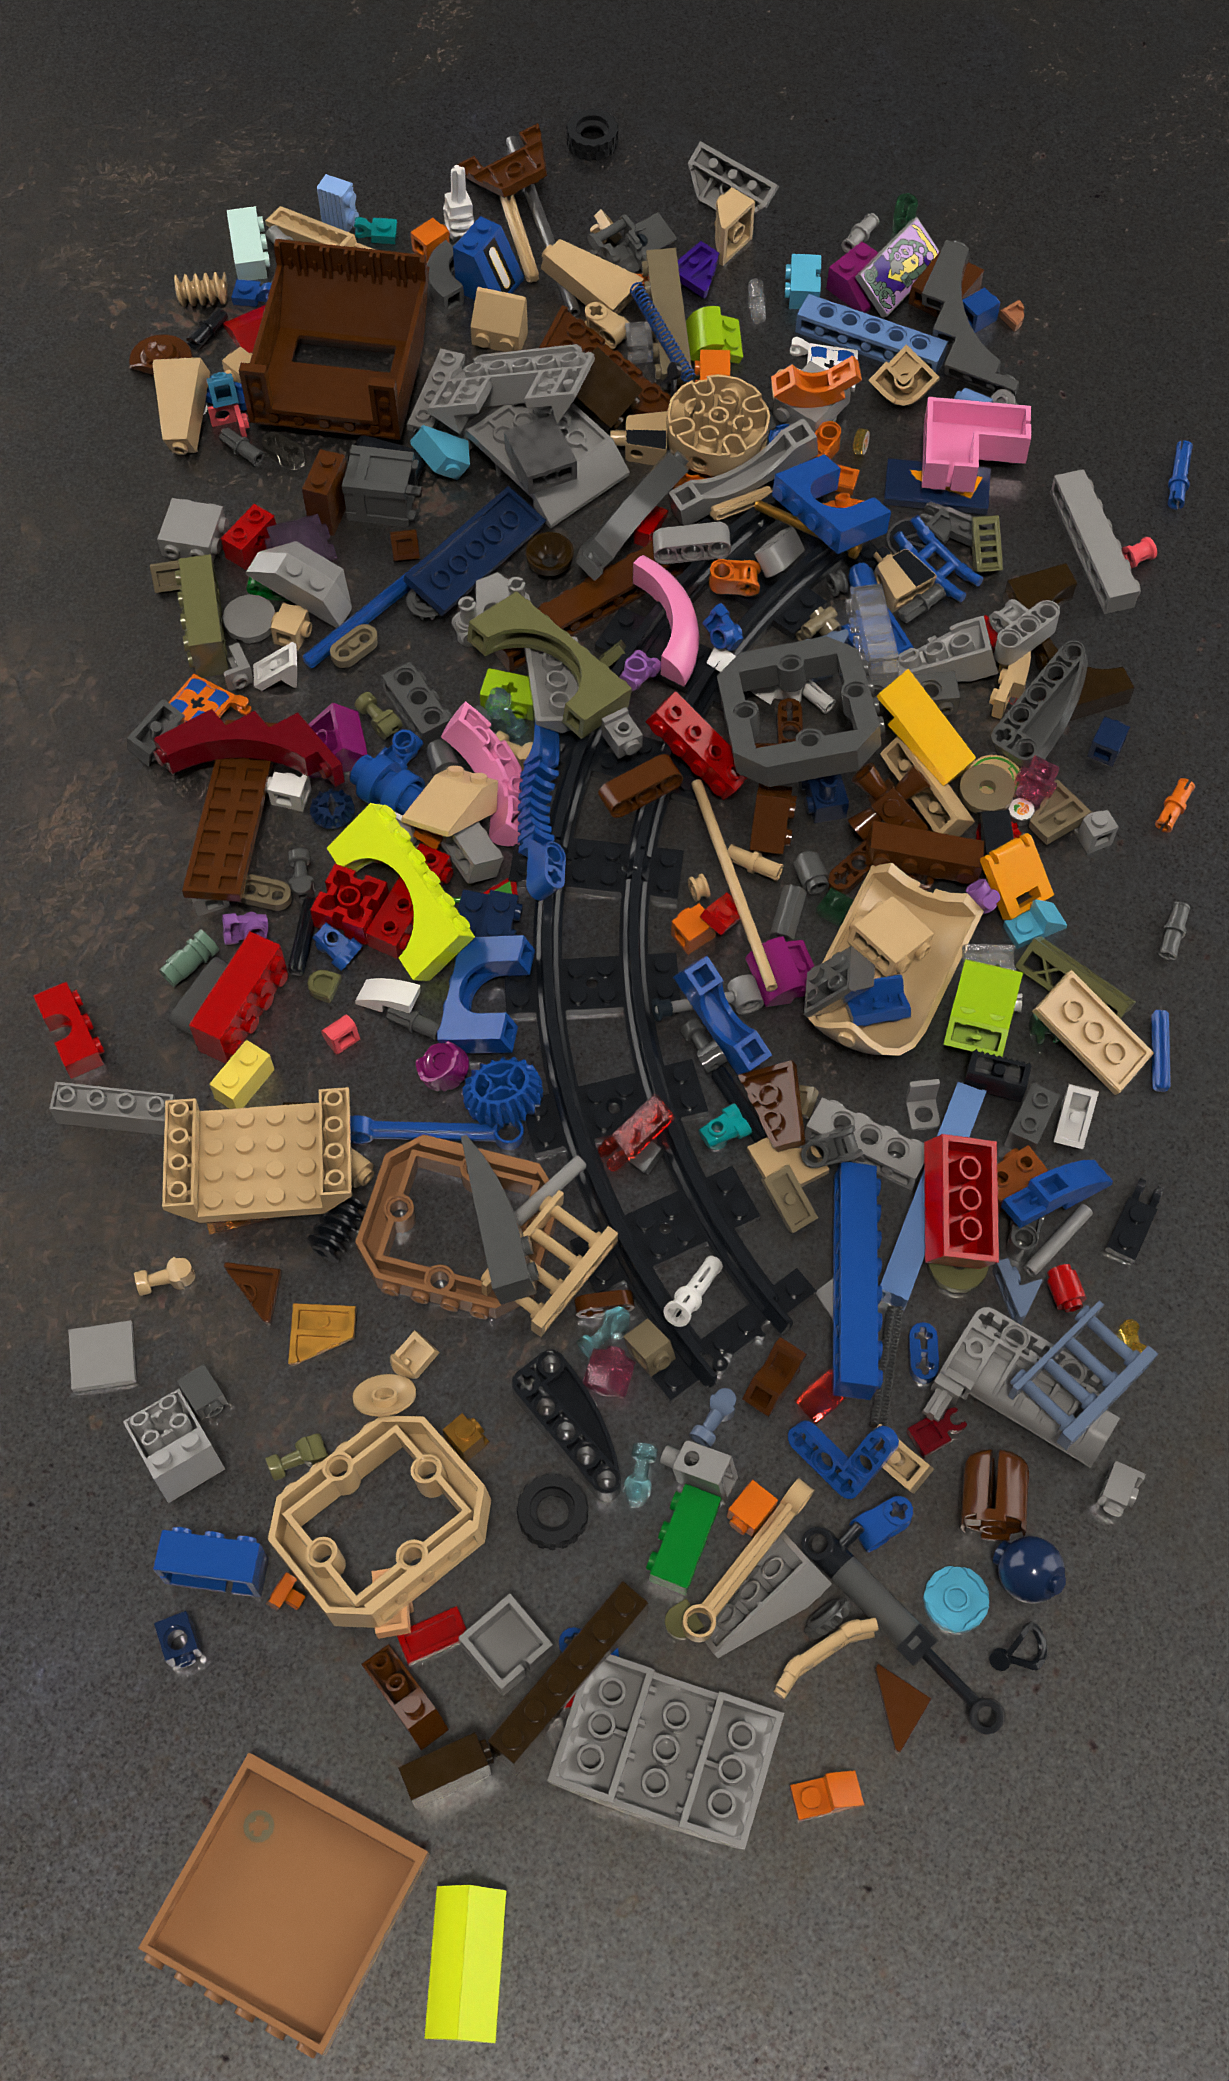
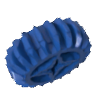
M503 1056L500 1061H494L491 1058V1063L487 1065L480 1063V1070H471V1077L465 1078L466 1083L462 1087L463 1102L469 1115L473 1120L477 1119L480 1125L487 1123L490 1128L499 1124L503 1129L507 1123H512L515 1126V1121L519 1119L526 1121V1114H535V1107L541 1106L540 1101L543 1097L542 1080L533 1064L529 1065L525 1059L518 1061L515 1056L510 1060H506Z

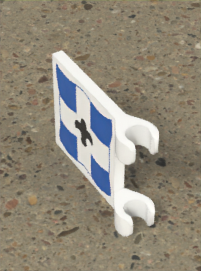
M799 337L792 339V346L790 347V354L792 356L807 354V364L809 361H812L825 370L832 368L851 356L858 359V350L808 343ZM856 384L852 386V392H855Z

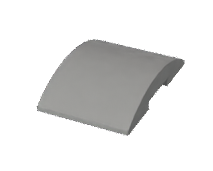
M610 1654L575 1694L547 1782L648 1822L711 1842L745 1850L784 1713L720 1691L718 1694L657 1673L653 1668Z

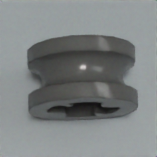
M837 570L834 575L832 573L826 575L827 587L832 596H838L839 592L843 594L848 592V582L842 570Z

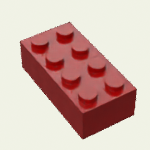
M251 931L248 933L189 1024L199 1052L226 1064L244 1043L249 1033L252 1034L256 1030L262 1012L270 1008L278 987H282L288 978L281 945Z
M941 1134L924 1142L925 1263L975 1269L999 1263L997 1141Z

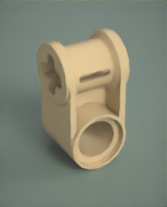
M591 302L585 307L586 326L591 327L603 337L605 344L611 349L616 348L631 333L629 322L604 304Z

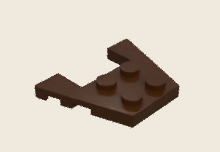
M537 123L519 132L520 139L525 145L521 149L485 167L480 164L475 156L457 165L465 168L466 179L503 198L514 195L519 190L535 184L547 176L542 133L539 124Z

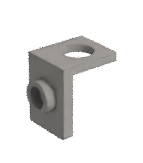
M939 1079L919 1080L909 1083L905 1102L911 1131L940 1128L941 1123L936 1103L940 1087ZM919 1108H926L932 1113V1119L928 1122H921L915 1117V1111Z

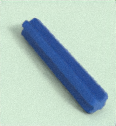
M1155 1010L1151 1015L1152 1051L1154 1052L1152 1055L1153 1089L1156 1092H1167L1171 1087L1169 1013L1166 1010Z

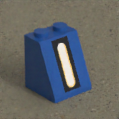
M480 216L453 246L455 278L463 285L464 296L475 300L478 287L512 294L524 280V275L501 225Z

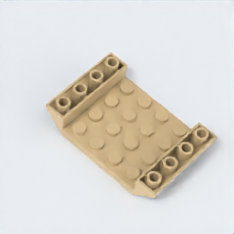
M349 1087L319 1089V1103L200 1111L196 1098L165 1100L162 1208L164 1211L198 1223L325 1214L352 1196Z

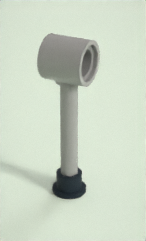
M741 975L728 983L727 988L729 992H724L728 1003L735 1007L738 1014L753 1013L764 1005L759 987L753 975ZM654 998L652 1000V1012L657 1022L662 1021L665 1017H671L673 1013L694 1010L688 999L670 1001L669 999L659 1000Z

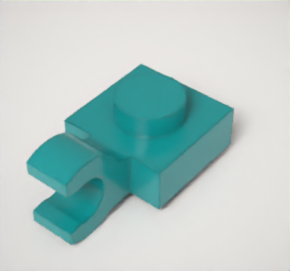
M363 217L355 218V237H371V243L396 244L397 219L373 218L372 223H370Z

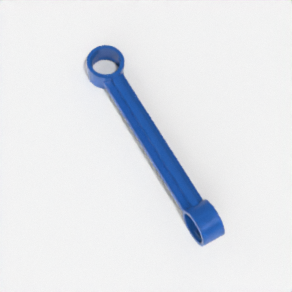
M361 1115L350 1116L351 1143L354 1144L369 1143L373 1139L413 1140L423 1134L448 1141H462L461 1136L467 1135L471 1141L495 1142L503 1150H514L522 1144L524 1138V1128L520 1120L515 1121V1126L512 1123L505 1124V1126L517 1128L520 1134L513 1140H504L498 1135L499 1130L502 1128L499 1124L490 1128L488 1124L480 1125L479 1123L374 1121L369 1117Z

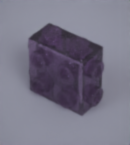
M318 514L267 527L269 538L264 539L267 549L297 541L332 563L333 560L337 559L333 543L328 544L327 542L330 539L326 523L321 524Z

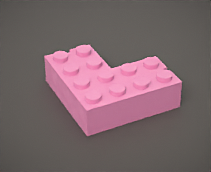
M928 397L923 433L922 488L945 490V487H950L952 491L974 492L979 460L1026 464L1031 442V406Z

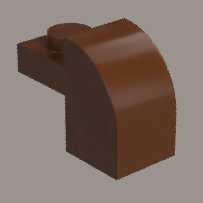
M780 1337L775 1342L763 1367L753 1377L742 1400L769 1417L791 1388L801 1371L800 1367L807 1354Z

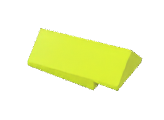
M474 1885L437 1886L424 2039L496 2044L506 1890Z

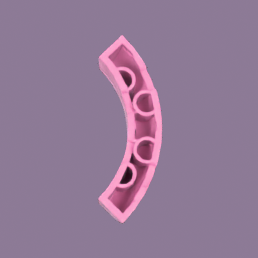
M642 555L633 563V584L645 590L657 602L660 601L666 611L672 632L668 645L661 655V675L685 686L696 665L699 650V626L695 610L688 594L678 580L657 562Z
M465 701L450 719L441 738L462 755L475 773H484L488 778L498 780L497 812L490 815L488 836L497 845L507 847L514 846L515 844L519 845L518 836L521 833L518 832V825L521 823L518 821V815L521 812L518 811V804L521 801L518 800L519 793L522 792L519 789V784L523 781L520 778L521 766L505 740L500 741L490 729L491 723Z

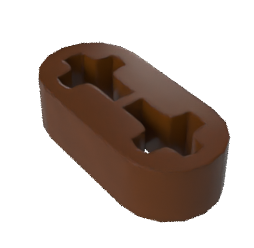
M630 1290L585 1294L578 1296L574 1300L576 1315L580 1318L623 1314L635 1308L633 1293Z

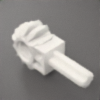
M455 165L451 169V193L444 194L443 215L450 238L453 241H458L474 224L473 205L466 191L465 168Z

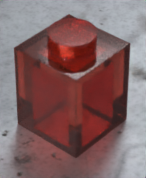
M830 1368L794 1401L817 1424L847 1397L833 1395V1370Z

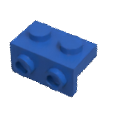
M902 975L875 978L874 987L848 1001L846 1009L851 1022L857 1026H869L873 1023L898 1021L911 1017V1007L904 993Z

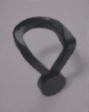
M671 362L668 365V376L660 383L663 389H671V396L681 387L677 385V379L681 376L682 372L681 365L678 362Z
M1035 1622L1026 1623L1008 1650L1003 1648L994 1649L989 1657L992 1667L999 1671H1005L1011 1664L1030 1670H1040L1048 1655L1046 1638L1040 1626ZM1029 1630L1036 1636L1039 1646L1038 1656L1033 1661L1012 1656Z

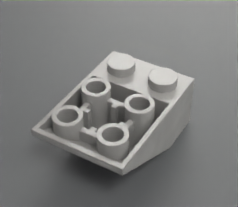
M180 1389L164 1396L162 1399L123 1421L154 1481L168 1503L225 1470Z

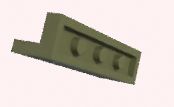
M1042 936L1032 940L1015 965L1017 969L1049 991L1055 986L1052 984L1050 972L1061 971L1066 974L1072 970L1105 1004H1109L1118 1011L1116 1015L1120 1019L1136 1003V1001ZM1033 952L1042 958L1044 970L1034 971L1025 965ZM1049 963H1050L1051 965H1053L1054 967H1056V968H1051V969H1050V968H1049ZM1045 973L1046 979L1039 974Z

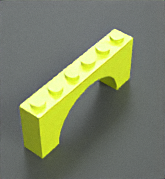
M370 803L327 847V850L336 864L356 872L372 862L382 861L391 866L401 876L412 899L414 923L409 943L398 958L413 980L430 981L475 936L470 930L468 920L460 915L455 908L454 899L445 893L439 884V877L425 863L424 855L410 841V834L396 820V814L393 809L387 805Z

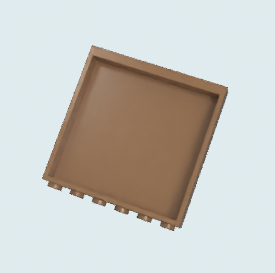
M248 1753L138 1949L147 1953L143 1960L152 1966L162 1970L166 1964L175 1969L174 1978L192 1988L194 1983L197 1982L206 1987L204 1996L216 2003L223 2005L226 1999L237 2005L234 2013L253 2023L257 2017L268 2023L265 2031L282 2041H284L286 2035L299 2041L296 2049L314 2059L317 2053L326 2056L430 1854L423 1848L257 1756Z

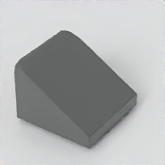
M641 1133L624 1158L643 1173L649 1175L666 1150Z

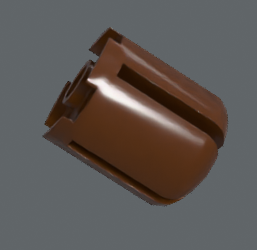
M981 1450L971 1454L965 1463L961 1530L966 1533L967 1527L981 1532V1539L994 1541H1010L1011 1534L1020 1532L1023 1533L1024 1537L1027 1530L1029 1468L1026 1461L1011 1451H999L996 1508L993 1509L996 1472L993 1450Z

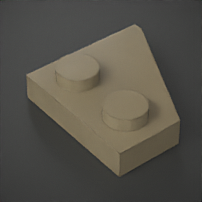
M1057 779L1053 782L1048 796H1045L1040 803V809L1035 811L1030 819L1029 828L1048 845L1080 826L1083 818L1092 812Z

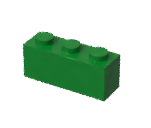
M688 1484L684 1485L682 1493L675 1492L669 1508L674 1511L670 1523L667 1521L663 1522L658 1536V1540L662 1541L658 1553L652 1551L646 1566V1570L651 1571L649 1582L686 1596L718 1513L721 1497Z

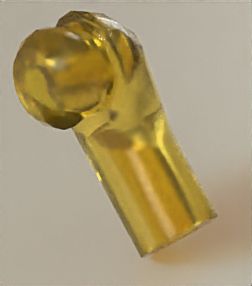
M1127 1319L1119 1326V1338L1133 1351L1138 1350L1141 1353L1147 1346L1140 1343L1138 1335L1140 1326L1137 1321Z

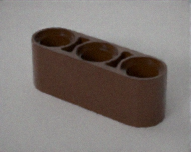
M661 754L608 781L599 789L598 795L611 816L620 818L675 790L681 785L683 776L669 755Z

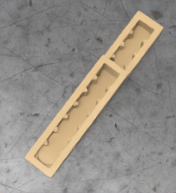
M281 206L265 220L268 227L278 226L286 236H291L295 241L373 249L357 243L355 234Z

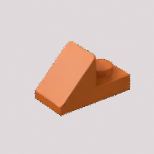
M855 1770L826 1773L822 1778L793 1784L789 1787L798 1822L864 1806Z

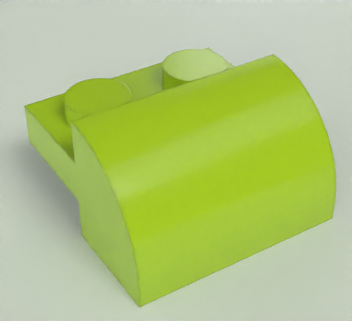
M719 306L700 308L687 318L686 328L692 361L700 360V350H730V362L737 364L741 362L743 352L739 319L721 315Z

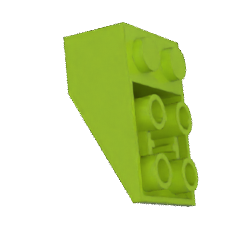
M965 959L943 1045L972 1052L977 1049L978 1052L983 1051L985 1054L989 1052L990 1055L995 1054L996 1057L999 1055L1003 1057L1023 972Z

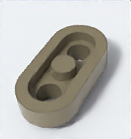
M361 624L337 640L330 648L331 659L334 665L340 668L351 667L373 651L378 645L376 629L371 625Z
M249 874L246 878L241 902L251 906L280 911L286 909L291 904L292 893L289 885L283 881ZM248 891H255V893L251 895L247 894ZM277 896L282 897L280 900H274Z

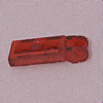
M654 1094L612 1134L613 1137L605 1139L599 1145L598 1153L601 1158L612 1154L618 1147H621L623 1150L615 1152L606 1163L610 1171H616L631 1158L634 1159L675 1117L662 1099Z

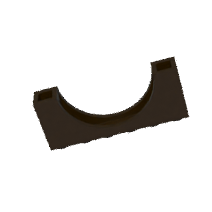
M1067 563L1009 579L1005 592H1003V601L1006 604L1009 600L1015 599L1028 610L1045 600L1053 601L1059 606L1073 599L1077 582ZM1050 637L1032 650L1040 670H1043L1058 652ZM1087 667L1081 695L1069 721L1128 704L1135 687L1124 667L1111 669ZM1055 677L1052 680L1057 681L1060 680L1062 677Z
M623 1581L488 1740L491 1753L516 1776L538 1752L546 1733L584 1682L613 1651L623 1644L627 1645L647 1621L649 1603Z

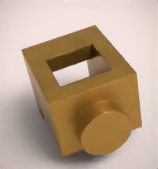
M463 1413L442 1429L445 1441L465 1463L490 1443L483 1435L484 1430L474 1418L467 1419Z

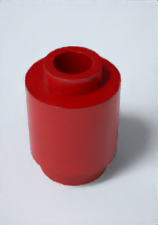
M1063 1264L1050 1269L1047 1272L1049 1277L1047 1283L1057 1309L1065 1310L1066 1313L1081 1309L1083 1307L1082 1303L1086 1301L1087 1297L1076 1270H1072L1070 1264Z

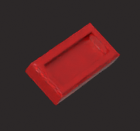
M456 1606L411 1626V1633L397 1635L406 1661L410 1666L459 1644L458 1637L467 1629Z

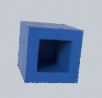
M985 287L963 299L964 310L974 333L997 321L1001 302Z

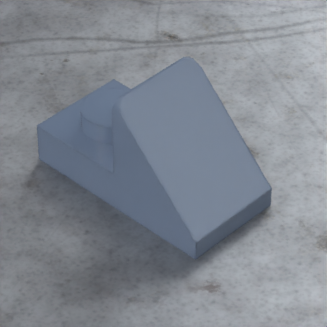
M1005 1258L995 1264L992 1274L1011 1319L1022 1325L1043 1279L1019 1285L1021 1284V1277L1018 1269L1015 1266L1012 1267L1009 1259Z

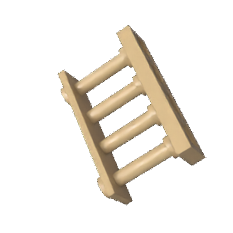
M560 1190L553 1197L549 1195L545 1198L539 1207L540 1213L523 1232L524 1236H529L531 1242L533 1240L570 1266L569 1270L571 1271L565 1280L561 1278L557 1280L536 1264L539 1274L538 1281L550 1289L552 1296L545 1304L542 1302L538 1304L529 1296L515 1300L517 1304L531 1313V1330L540 1337L543 1336L614 1248L618 1239V1233L608 1226L603 1233L599 1231L595 1233L562 1209L564 1193ZM552 1217L589 1243L588 1247L590 1249L583 1257L581 1255H574L542 1231ZM487 1268L481 1277V1281H483L481 1283L482 1293L485 1296H488L493 1290Z

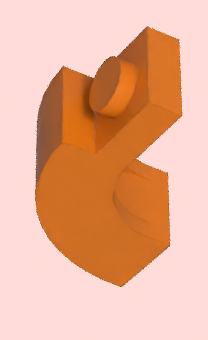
M854 356L822 372H804L792 364L771 376L774 397L785 404L800 408L823 407L845 399L844 390L862 381L859 362Z

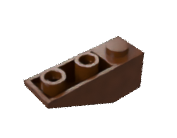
M389 1644L361 1664L421 1751L449 1730L435 1706Z

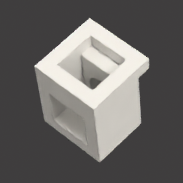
M274 772L273 777L270 776L267 782V793L269 794L271 805L303 812L311 792L309 776L302 774V777H298L293 773Z

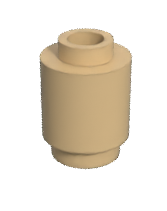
M351 1147L352 1186L357 1188L361 1185L365 1186L371 1181L374 1175V1171H372L374 1165Z

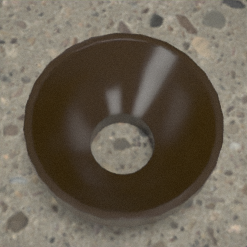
M545 532L538 534L526 546L528 565L533 571L541 575L553 576L561 574L571 566L573 561V545L568 538L559 533ZM547 558H552L558 563L553 567H547L543 564V561Z

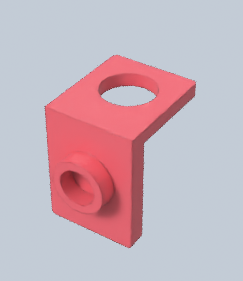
M238 403L217 408L213 406L207 407L212 427L237 422L241 437H247L246 429L250 428L246 413H241ZM226 410L229 412V415L225 418L215 417L219 411Z

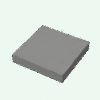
M131 1320L68 1329L71 1389L73 1392L137 1383L134 1331Z

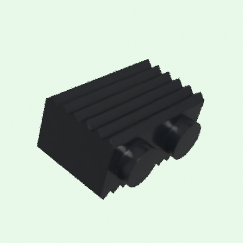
M976 1049L970 1058L964 1084L979 1090H986L988 1094L1021 1102L1027 1089L1032 1065L1030 1062L1027 1064L1024 1061L1020 1063L1012 1058L1008 1060L1007 1057L1002 1058L1000 1055L996 1057L995 1054L990 1055L989 1052L985 1054L983 1051L978 1052Z

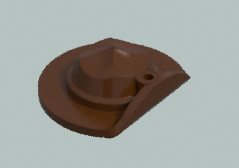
M166 334L150 336L140 341L131 351L129 357L130 369L154 375L153 360L192 358V353L188 344L176 336Z

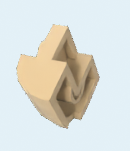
M906 344L889 363L886 361L868 381L887 400L894 404L905 406L923 398L941 378Z

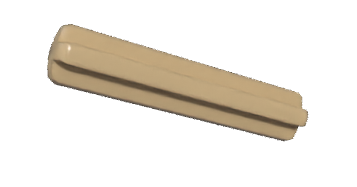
M764 486L713 505L709 512L710 516L715 521H719L751 509L757 500H762L773 491L770 486Z

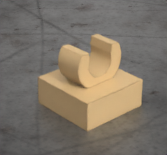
M602 209L594 215L599 224L593 225L590 228V232L597 233L613 224V221ZM618 232L609 238L616 244L623 237ZM607 238L606 240L602 241V243L605 244V243L607 242L608 238Z

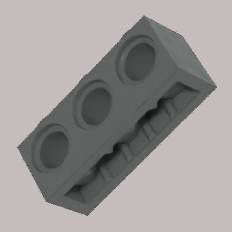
M408 662L382 675L384 692L410 730L423 741V749H426L432 741L442 739L441 735L452 715L448 708L443 709L440 705L437 692L433 688L429 689L426 685L427 681L423 672L420 669L416 670L413 664Z

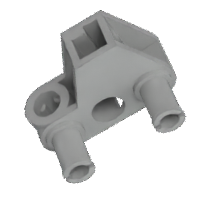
M497 572L476 581V602H474L472 597H462L458 602L460 612L452 619L457 640L461 645L473 647L467 641L469 621L517 591L525 599L531 601L530 596L525 592V582H523V579L512 577L508 580Z

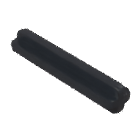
M306 897L303 900L288 964V970L291 975L301 976L304 974L314 932V923L310 909L316 900L315 897Z
M720 1066L713 1070L711 1077L729 1105L736 1104L742 1117L750 1125L752 1133L749 1135L756 1143L768 1137L759 1117L726 1067Z

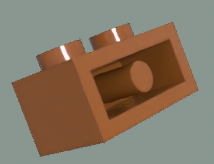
M1029 1145L1021 1150L1018 1148L1012 1149L1003 1157V1161L997 1164L998 1214L1004 1211L1001 1207L1003 1199L1026 1188L1030 1179L1049 1171Z

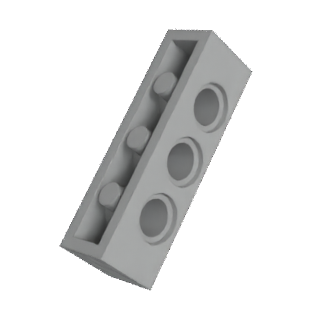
M822 1097L806 1125L805 1139L810 1140L816 1135L835 1130L834 1126L854 1125L856 1129L854 1131L858 1148L862 1149L864 1155L851 1161L877 1166V1174L912 1191L925 1167L924 1143L917 1139H908L890 1126H881L863 1113H854L836 1100H827ZM870 1138L875 1144L867 1145L861 1139ZM897 1151L902 1157L894 1158L888 1152Z

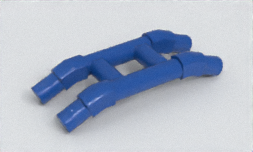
M915 516L910 522L916 529L919 538L927 546L918 553V550L907 540L903 532L899 531L893 538L898 544L900 551L908 549L936 574L935 583L940 584L944 588L946 596L962 602L966 597V593L956 588V585L945 578L955 570V573L960 578L980 586L983 582V577L975 573L964 562L962 563L935 537V534L924 524L920 516ZM934 552L946 562L938 571L926 561Z

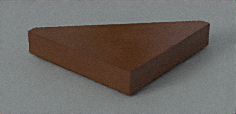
M225 1262L224 1268L265 1325L271 1326L282 1275L281 1269Z
M878 1664L875 1668V1673L879 1683L881 1699L887 1723L889 1724L894 1751L899 1754L931 1698Z

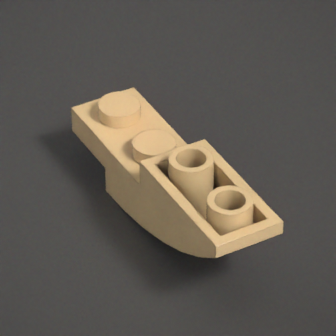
M1031 651L1013 664L999 665L998 673H1000L998 684H1000L999 689L994 688L990 697L989 704L993 705L991 716L1002 719L1009 699L1011 697L1019 699L1023 694L1030 667Z

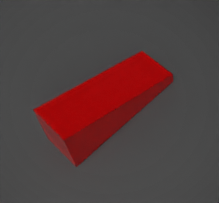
M655 506L634 530V544L643 547L647 546L653 540V533L661 528L669 510Z

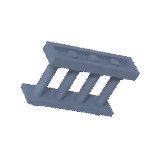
M1100 1300L1092 1308L1086 1305L1074 1318L1077 1323L1028 1372L1021 1369L1010 1381L1013 1387L1008 1397L1013 1400L1023 1390L1060 1425L1058 1429L1062 1431V1434L1056 1442L1066 1451L1158 1356V1353L1149 1345L1141 1353L1138 1350L1133 1351L1097 1318L1104 1306ZM1086 1327L1090 1328L1125 1360L1123 1364L1126 1368L1120 1374L1116 1371L1112 1373L1075 1339ZM1065 1348L1103 1381L1102 1386L1105 1390L1099 1396L1094 1392L1090 1394L1054 1361ZM1044 1369L1082 1403L1080 1407L1084 1411L1077 1418L1072 1414L1068 1416L1032 1382Z

